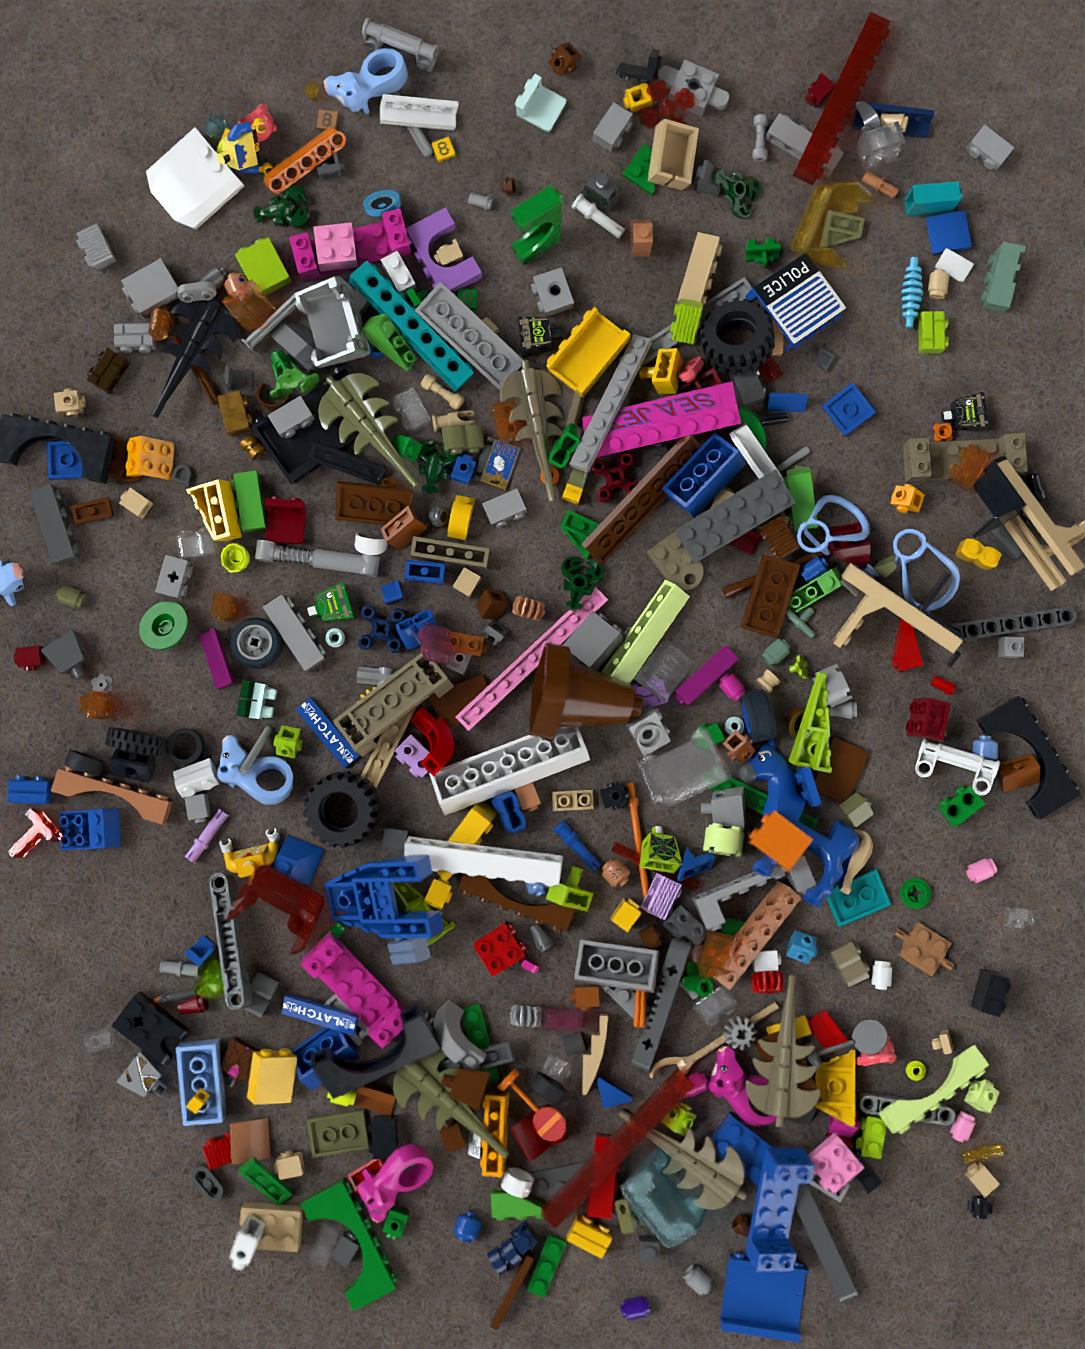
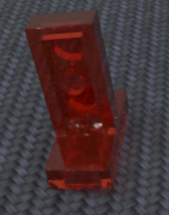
M30 808L25 813L34 825L30 826L26 833L13 843V847L8 851L11 857L24 858L43 837L51 842H59L63 838L62 834L41 809Z

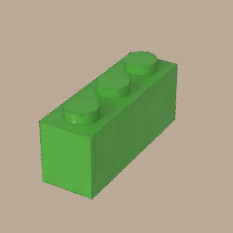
M810 467L786 470L787 477H784V483L789 488V492L796 504L791 506L792 513L789 514L790 525L794 524L795 531L799 530L803 522L809 520L815 508ZM809 525L807 529L816 528L818 525Z
M255 470L233 474L232 488L237 494L234 502L236 510H239L240 517H238L240 529L242 528V531L245 533L266 530L267 520L259 473Z

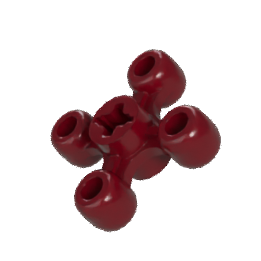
M623 453L619 458L618 466L612 469L608 468L601 459L594 460L590 468L591 472L596 475H602L606 480L605 486L596 493V498L600 503L609 502L611 493L615 488H622L628 494L631 492L629 488L636 487L638 484L635 481L630 482L625 478V471L631 468L634 463L632 454ZM627 458L630 462L625 463L623 459ZM598 464L601 466V468L596 469L594 466ZM619 475V480L612 481V476ZM606 493L607 497L602 498L600 494Z

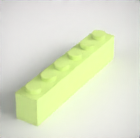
M665 580L601 673L630 684L690 596L676 584Z

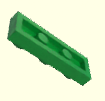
M255 1157L239 1167V1174L276 1205H279L293 1195L292 1189L282 1180H279L273 1172Z
M548 1233L526 1291L545 1298L566 1245V1240Z

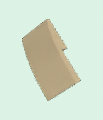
M593 790L552 792L553 811L594 809Z

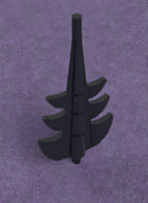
M217 293L214 300H198L189 303L181 301L172 309V315L185 317L190 321V324H176L165 331L167 336H175L183 342L182 344L170 343L160 348L162 353L171 354L176 359L161 397L151 414L154 418L158 419L166 402L192 365L203 369L206 373L210 372L209 364L201 354L202 351L213 353L218 359L222 358V350L214 334L227 336L233 343L236 341L238 335L237 321L233 313L220 304L223 299L221 294Z

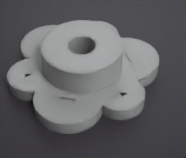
M100 674L98 678L95 677L91 681V684L94 686L93 692H98L100 696H105L108 691L112 690V678L110 676L105 677L103 674Z

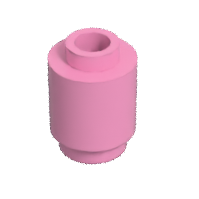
M984 858L968 865V870H966L969 880L975 883L993 877L997 873V868L991 858Z
M960 1111V1114L956 1115L950 1132L953 1134L952 1138L960 1142L968 1141L976 1124L974 1123L975 1117Z

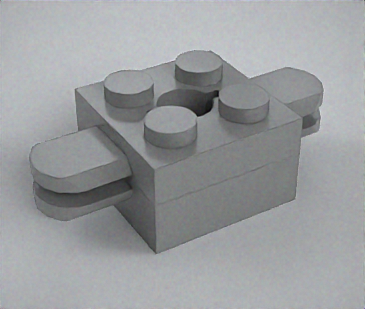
M684 60L680 71L667 65L659 70L658 83L671 89L668 102L702 117L707 105L723 110L728 104L729 93L716 87L719 74L687 60Z

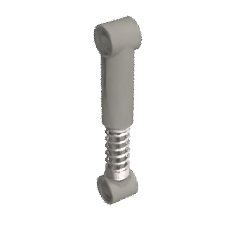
M257 540L255 560L273 562L274 560L280 561L282 559V561L287 560L289 562L291 560L293 563L295 561L298 563L302 562L303 564L308 563V565H313L314 568L358 573L371 577H377L380 557L372 555H357L315 549V551L311 550L309 552V550L304 551V549L299 550L298 548L297 550L294 548L288 549V547L283 548V546H277L275 542Z

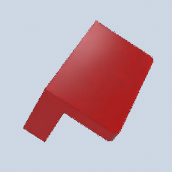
M824 1009L808 1020L811 1032L824 1049L848 1041Z

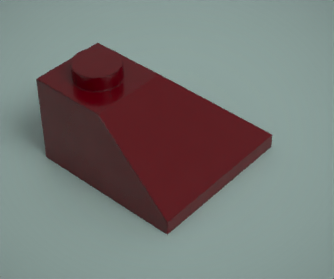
M860 522L828 528L831 537L862 532ZM823 528V529H822V530H823V534H824L825 539H826V531H825L824 528ZM867 537L860 541L832 540L828 543L832 554L847 564L861 565L870 563V543Z

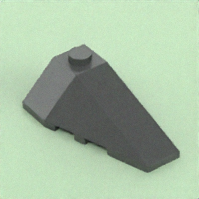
M269 311L257 325L260 327L274 312ZM284 318L268 333L310 375L319 368L315 367L311 360L312 351L316 349L311 329Z

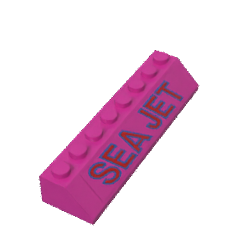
M733 381L620 408L596 457L740 424L741 417ZM593 415L582 418L584 433Z

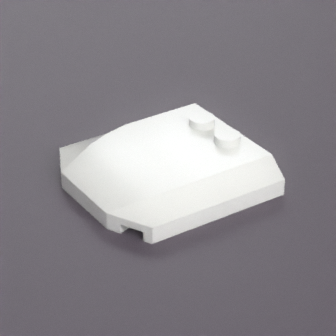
M196 128L192 129L146 171L152 194L176 222L187 225L195 230L245 187L226 164L222 165L219 163L217 153Z

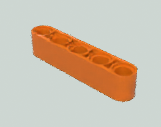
M335 127L326 129L270 170L264 177L265 185L272 192L281 193L333 155V153L340 150L346 143L345 135ZM338 134L337 140L332 142L333 136ZM323 145L322 151L317 153L318 147ZM308 156L307 162L302 164V159ZM293 168L292 173L287 175V170ZM278 179L277 184L271 186L272 181Z

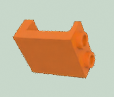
M775 810L771 814L767 812L761 820L763 825L760 829L755 828L750 834L751 841L749 843L778 863L783 870L789 872L813 839Z

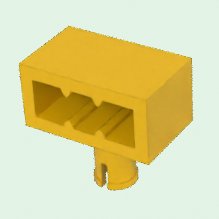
M677 348L659 349L655 367H640V378H652V383L658 394H676L680 380L678 373L682 369L684 361Z

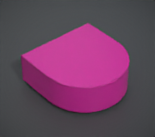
M525 957L520 961L521 967L534 974L538 973L539 965Z

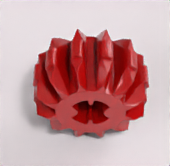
M778 971L755 972L752 974L751 980L753 992L758 994L781 993L784 989L783 973Z

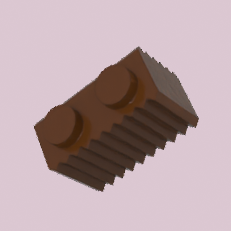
M780 513L760 525L761 530H759V533L764 541L768 539L771 546L768 548L774 557L778 556L781 559L800 548Z

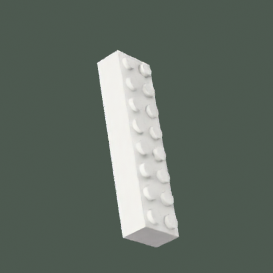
M563 727L557 729L553 740L527 735L446 766L435 776L431 773L429 774L440 807L444 814L448 815L589 761L590 758L578 727Z

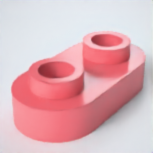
M701 357L688 361L678 373L682 382L686 381V383H689L696 379V374L703 369L704 365Z

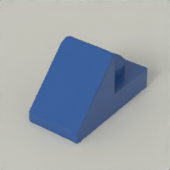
M686 848L677 877L678 881L680 882L711 870L715 860L712 852L705 855L701 854L695 858L690 850Z

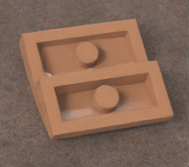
M268 1118L229 1123L233 1165L246 1163L253 1157L257 1160L270 1158Z

